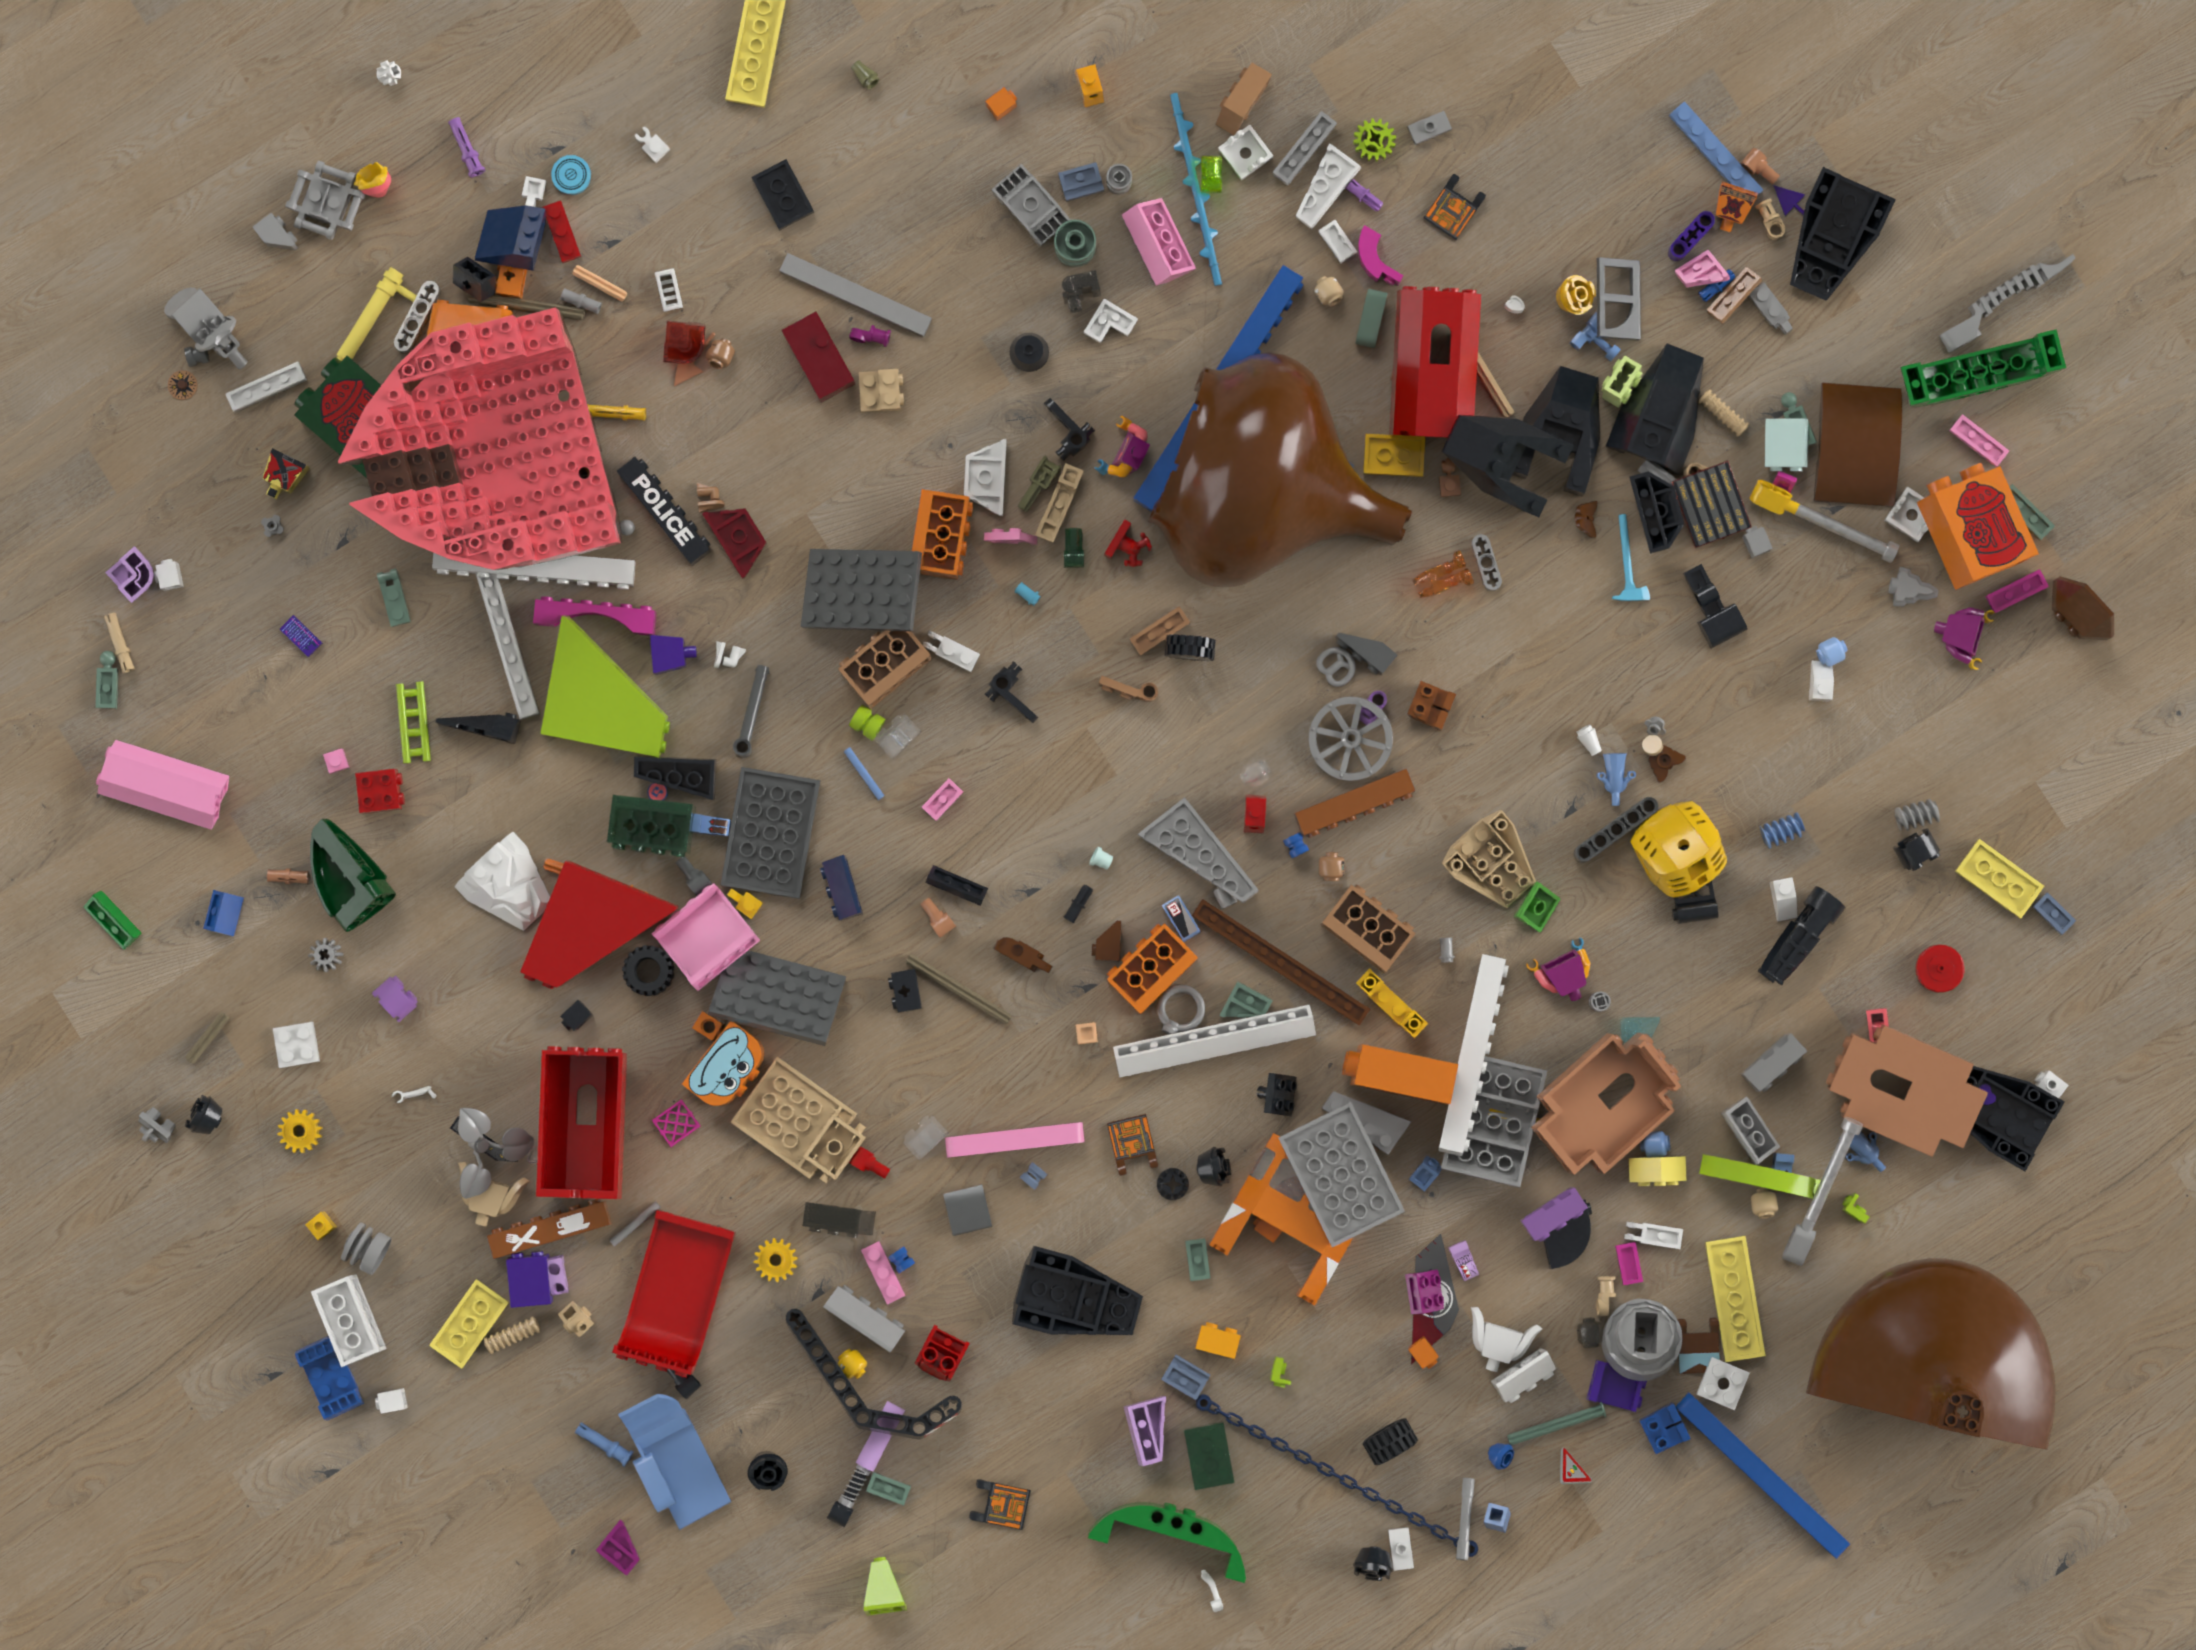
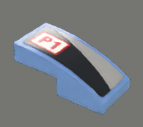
M1179 895L1162 905L1183 942L1201 932Z

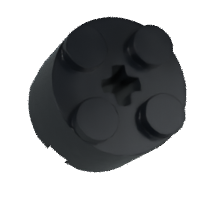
M1928 828L1922 830L1923 834L1918 836L1916 832L1898 842V846L1893 847L1904 869L1915 871L1923 866L1922 862L1928 859L1932 861L1940 856V849Z

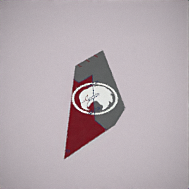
M1441 1234L1416 1256L1415 1273L1438 1269L1441 1278V1291L1444 1297V1309L1425 1314H1413L1412 1344L1424 1336L1432 1346L1451 1329L1459 1311ZM1411 1354V1365H1412V1364L1416 1361V1359H1415V1358L1413 1357V1355Z

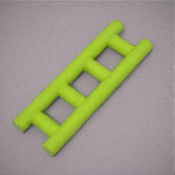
M416 682L415 689L405 690L403 683L396 684L403 764L411 763V757L422 756L423 762L431 761L424 682ZM417 696L418 708L406 709L405 697ZM419 716L420 728L408 729L407 717ZM421 736L422 748L410 749L409 737Z

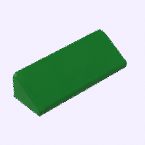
M103 891L93 894L83 906L123 950L141 935V931Z

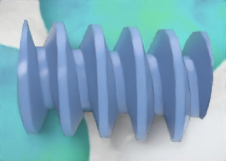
M1797 812L1794 813V819L1791 815L1786 816V821L1780 818L1779 824L1775 820L1771 822V826L1768 823L1764 824V830L1759 826L1762 838L1769 849L1772 848L1771 842L1779 846V839L1787 843V836L1794 840L1795 833L1801 838V831L1805 832L1804 824Z

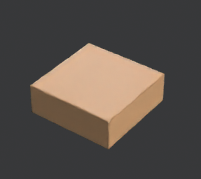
M1095 1022L1076 1024L1078 1045L1098 1042Z

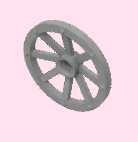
M1341 697L1329 702L1316 714L1309 731V746L1316 763L1329 775L1342 780H1360L1376 773L1387 761L1393 745V731L1388 717L1376 704L1361 697ZM1345 704H1356L1350 728L1336 707ZM1363 706L1371 710L1379 719L1358 730V722ZM1331 711L1344 732L1318 726L1325 714ZM1381 724L1383 725L1386 738L1385 744L1362 737L1368 731ZM1319 733L1341 738V741L1320 753L1316 736ZM1350 734L1355 736L1354 741L1348 740ZM1360 743L1384 750L1380 759L1373 766L1369 763ZM1345 746L1346 749L1339 771L1330 766L1323 758ZM1352 748L1355 749L1366 770L1356 773L1346 772Z

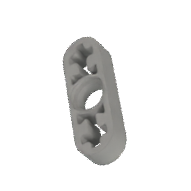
M1476 535L1471 542V546L1483 585L1487 590L1495 591L1501 586L1502 579L1490 540L1486 535ZM1478 539L1486 542L1483 546L1484 552L1489 550V553L1482 554L1480 557L1478 553L1482 552L1481 548L1475 545ZM1482 558H1490L1492 566L1484 568L1481 565ZM1495 569V572L1491 573L1493 579L1498 580V582L1495 583V587H1492L1491 584H1487V582L1490 580L1489 574L1484 575V572H1490L1491 570Z

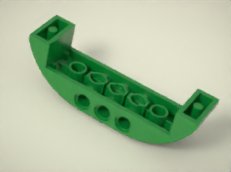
M2057 329L2038 333L2033 338L1927 364L1921 365V362L1900 367L1909 404L1912 407L1940 404L2008 388L2067 368Z
M1151 1502L1129 1503L1116 1507L1104 1514L1094 1523L1088 1533L1089 1539L1108 1544L1115 1520L1230 1553L1224 1572L1225 1578L1242 1583L1246 1581L1244 1564L1235 1542L1220 1526L1207 1518L1196 1515V1511L1184 1508L1181 1511L1176 1509V1505L1166 1502L1164 1505ZM1156 1511L1163 1514L1160 1520H1154L1151 1515ZM1174 1517H1179L1182 1519V1523L1174 1526L1171 1520ZM1193 1523H1200L1202 1525L1199 1531H1193L1190 1528Z

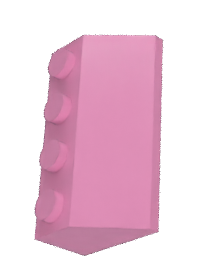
M1162 198L1136 204L1122 214L1125 224L1156 286L1168 283L1196 269Z

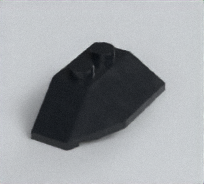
M1649 471L1630 476L1650 554L1670 549L1684 526L1674 485Z

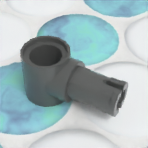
M685 856L676 862L677 866L686 876V884L696 896L706 886L712 884L702 870L695 869Z

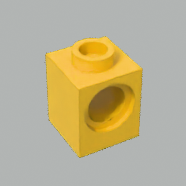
M325 1211L320 1212L305 1224L317 1240H322L337 1228Z

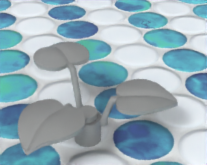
M460 1108L458 1133L464 1141L468 1142L469 1147L474 1150L473 1154L478 1162V1166L472 1163L468 1164L460 1176V1192L462 1197L467 1199L484 1193L491 1183V1174L487 1169L482 1168L483 1164L479 1153H483L489 1146L503 1149L502 1155L505 1159L517 1161L524 1158L530 1152L534 1144V1138L521 1128H511L502 1137L503 1145L488 1141L482 1134L487 1133L491 1128L489 1117L477 1109Z

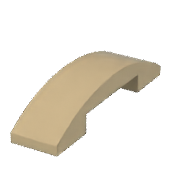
M1065 463L1035 536L1054 543L1082 478L1083 470Z

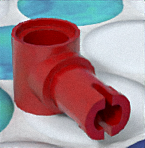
M860 1146L849 1163L863 1172L870 1170L885 1179L890 1168L875 1160V1154Z

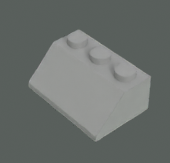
M1747 1096L1721 1112V1115L1753 1164H1759L1780 1148Z

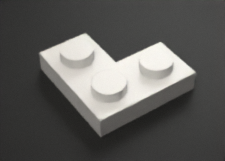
M1103 299L1083 334L1101 344L1108 330L1112 327L1128 337L1138 318L1108 300Z

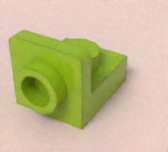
M1852 1193L1850 1196L1848 1194L1842 1203L1844 1205L1842 1211L1860 1223L1866 1224L1869 1216L1865 1214L1867 1211L1859 1205L1853 1206L1859 1195Z
M1278 1356L1274 1358L1270 1380L1274 1381L1273 1385L1285 1388L1286 1384L1291 1385V1380L1280 1378L1281 1374H1285L1287 1363H1284V1358Z

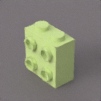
M1624 356L1622 360L1618 359L1613 366L1612 376H1607L1602 384V398L1618 408L1622 403L1626 404L1631 396V388H1636L1642 379V365L1627 356Z

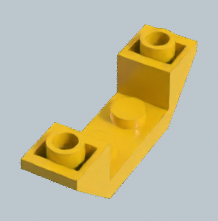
M1370 968L1356 982L1375 1004L1413 1038L1428 1024L1415 1010H1412L1384 984V981Z

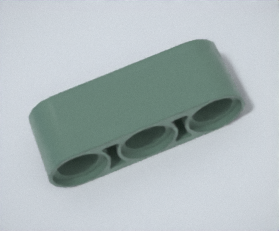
M1368 288L1355 344L1375 348L1387 298L1386 292Z

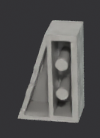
M1791 1033L1784 1034L1744 1070L1741 1075L1756 1092L1761 1090L1765 1092L1773 1085L1771 1082L1775 1078H1781L1787 1072L1789 1066L1798 1063L1807 1050Z

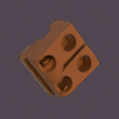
M1420 681L1407 715L1441 731L1456 694Z

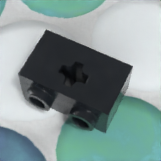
M469 257L453 264L454 285L479 302L495 295L496 275Z
M911 969L891 973V978H888L890 990L894 989L895 997L892 998L893 1009H897L898 1013L922 1009L916 970ZM902 986H905L907 989H910V992L907 993V997H904L903 994H899V991L902 990Z

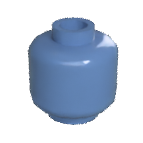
M1663 1131L1651 1132L1640 1142L1641 1152H1645L1648 1158L1666 1156L1667 1151H1670L1669 1136L1665 1135Z

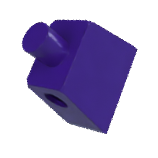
M650 635L652 666L655 675L686 668V658L697 657L696 646H685L684 639L681 637Z

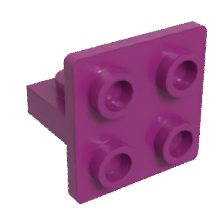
M1438 1269L1405 1274L1411 1314H1425L1444 1309V1297L1441 1291V1278Z

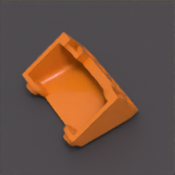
M437 300V303L432 305L427 336L432 332L469 322L477 325L513 315V312L508 310V306L496 305V308L449 304V301Z

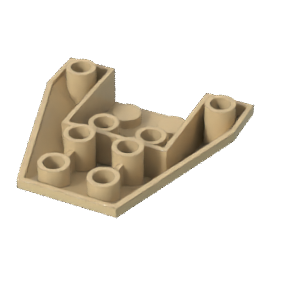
M1502 810L1480 819L1450 846L1442 861V865L1455 879L1505 908H1508L1536 882L1515 825Z

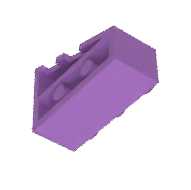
M1569 1187L1520 1221L1533 1241L1539 1240L1541 1242L1550 1236L1549 1232L1554 1229L1560 1230L1567 1225L1566 1221L1571 1218H1578L1588 1207L1575 1187Z

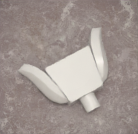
M1470 1307L1473 1316V1344L1481 1352L1482 1356L1489 1358L1486 1369L1493 1372L1498 1371L1500 1361L1509 1364L1510 1361H1516L1521 1358L1530 1347L1536 1335L1543 1329L1536 1324L1522 1333L1493 1323L1484 1322L1480 1309L1478 1307Z

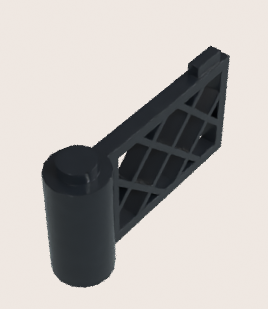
M1689 845L1681 846L1680 850H1685L1683 847H1689ZM1712 881L1706 884L1710 895L1701 896L1695 891L1685 899L1674 897L1675 909H1672L1674 921L1677 920L1678 924L1719 917Z

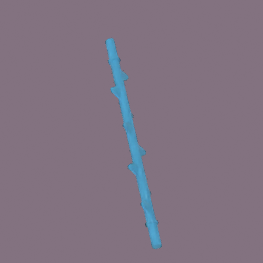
M1173 93L1170 95L1174 111L1173 116L1176 119L1180 141L1174 145V150L1183 152L1188 176L1183 180V184L1192 187L1197 212L1191 217V221L1200 224L1205 248L1199 254L1202 257L1208 258L1214 285L1219 286L1222 285V280L1212 238L1218 234V231L1209 227L1204 203L1210 198V194L1201 192L1195 167L1201 163V159L1192 156L1187 132L1193 127V123L1184 120V113L1181 110L1178 93Z

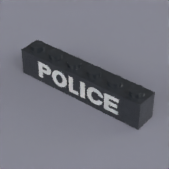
M633 457L619 468L617 473L692 566L711 552L708 548L711 544L704 535L701 538L696 533L698 528L692 520L687 522L683 517L686 513L680 505L675 507L671 502L674 498L668 490L663 491L659 487L661 482L656 475L653 474L651 476L647 472L649 467L642 458L638 460L636 457Z

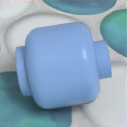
M1832 637L1821 642L1816 653L1820 662L1830 667L1845 660V652L1848 649L1843 640L1839 641L1836 637Z

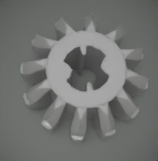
M323 938V944L316 940L317 948L314 946L310 947L315 952L314 954H308V957L315 958L310 964H317L316 970L320 971L323 967L324 972H328L329 966L332 970L336 969L334 962L337 964L342 963L341 960L337 959V956H343V953H337L341 946L336 945L334 947L335 940L332 939L328 944V939ZM328 950L327 954L330 955V957L328 959L325 958L324 961V956L322 955V952H327Z

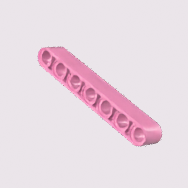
M1083 1122L945 1138L947 1158L1085 1142Z

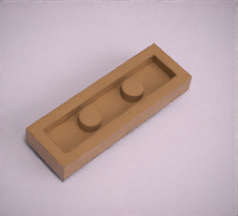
M1745 267L1707 309V313L1723 324L1762 282V278L1748 267Z
M1179 606L1129 640L1139 655L1142 656L1166 640V635L1177 633L1189 625L1190 621Z

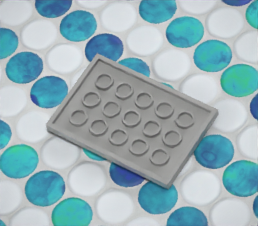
M1351 1102L1278 1137L1331 1247L1339 1245L1405 1212Z

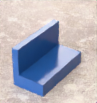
M213 890L203 929L234 936L244 897Z

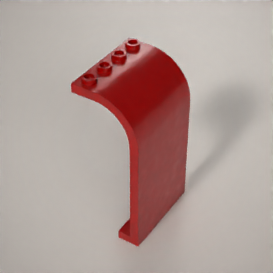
M657 1210L628 1316L620 1339L614 1345L612 1353L617 1354L616 1358L628 1361V1358L636 1359L637 1364L647 1366L650 1363L656 1365L655 1369L667 1372V1369L675 1371V1375L687 1377V1374H693L698 1363L736 1231Z

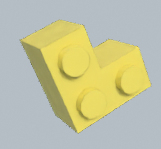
M1686 1156L1629 1158L1630 1182H1638V1186H1650V1182H1654V1186L1679 1185L1678 1181H1687Z

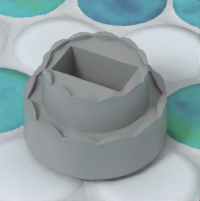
M1635 1299L1619 1306L1607 1320L1602 1332V1350L1609 1365L1620 1375L1636 1381L1653 1380L1668 1372L1676 1362L1682 1346V1330L1673 1312L1661 1303L1648 1299ZM1638 1329H1643L1645 1334H1639ZM1641 1348L1644 1352H1637V1349Z

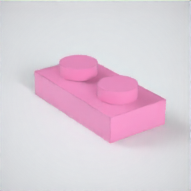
M948 778L922 808L937 821L963 794V791Z

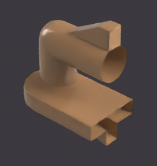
M697 483L698 497L710 496L711 501L698 502L699 513L707 510L721 509L725 506L724 501L719 500V489L717 487H709Z

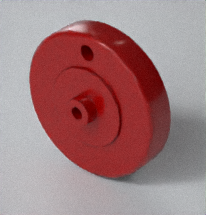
M1941 944L1933 945L1923 950L1915 964V973L1920 984L1927 990L1935 993L1948 992L1956 988L1962 981L1965 972L1964 961L1961 955L1954 948Z

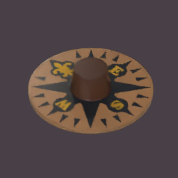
M177 371L168 380V390L176 399H189L197 391V380L188 371Z

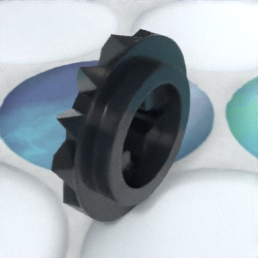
M1169 1168L1159 1175L1157 1189L1165 1199L1178 1200L1187 1193L1189 1181L1183 1171ZM1172 1175H1174L1175 1182L1182 1184L1176 1186L1173 1193L1170 1186L1164 1185V1183L1171 1181Z

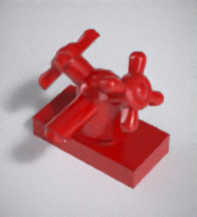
M1124 519L1104 556L1112 559L1116 550L1119 549L1129 555V560H1124L1125 566H1142L1143 560H1137V555L1144 547L1151 551L1150 539L1143 532L1140 533L1142 540L1138 542L1128 537L1126 533L1131 527V523Z

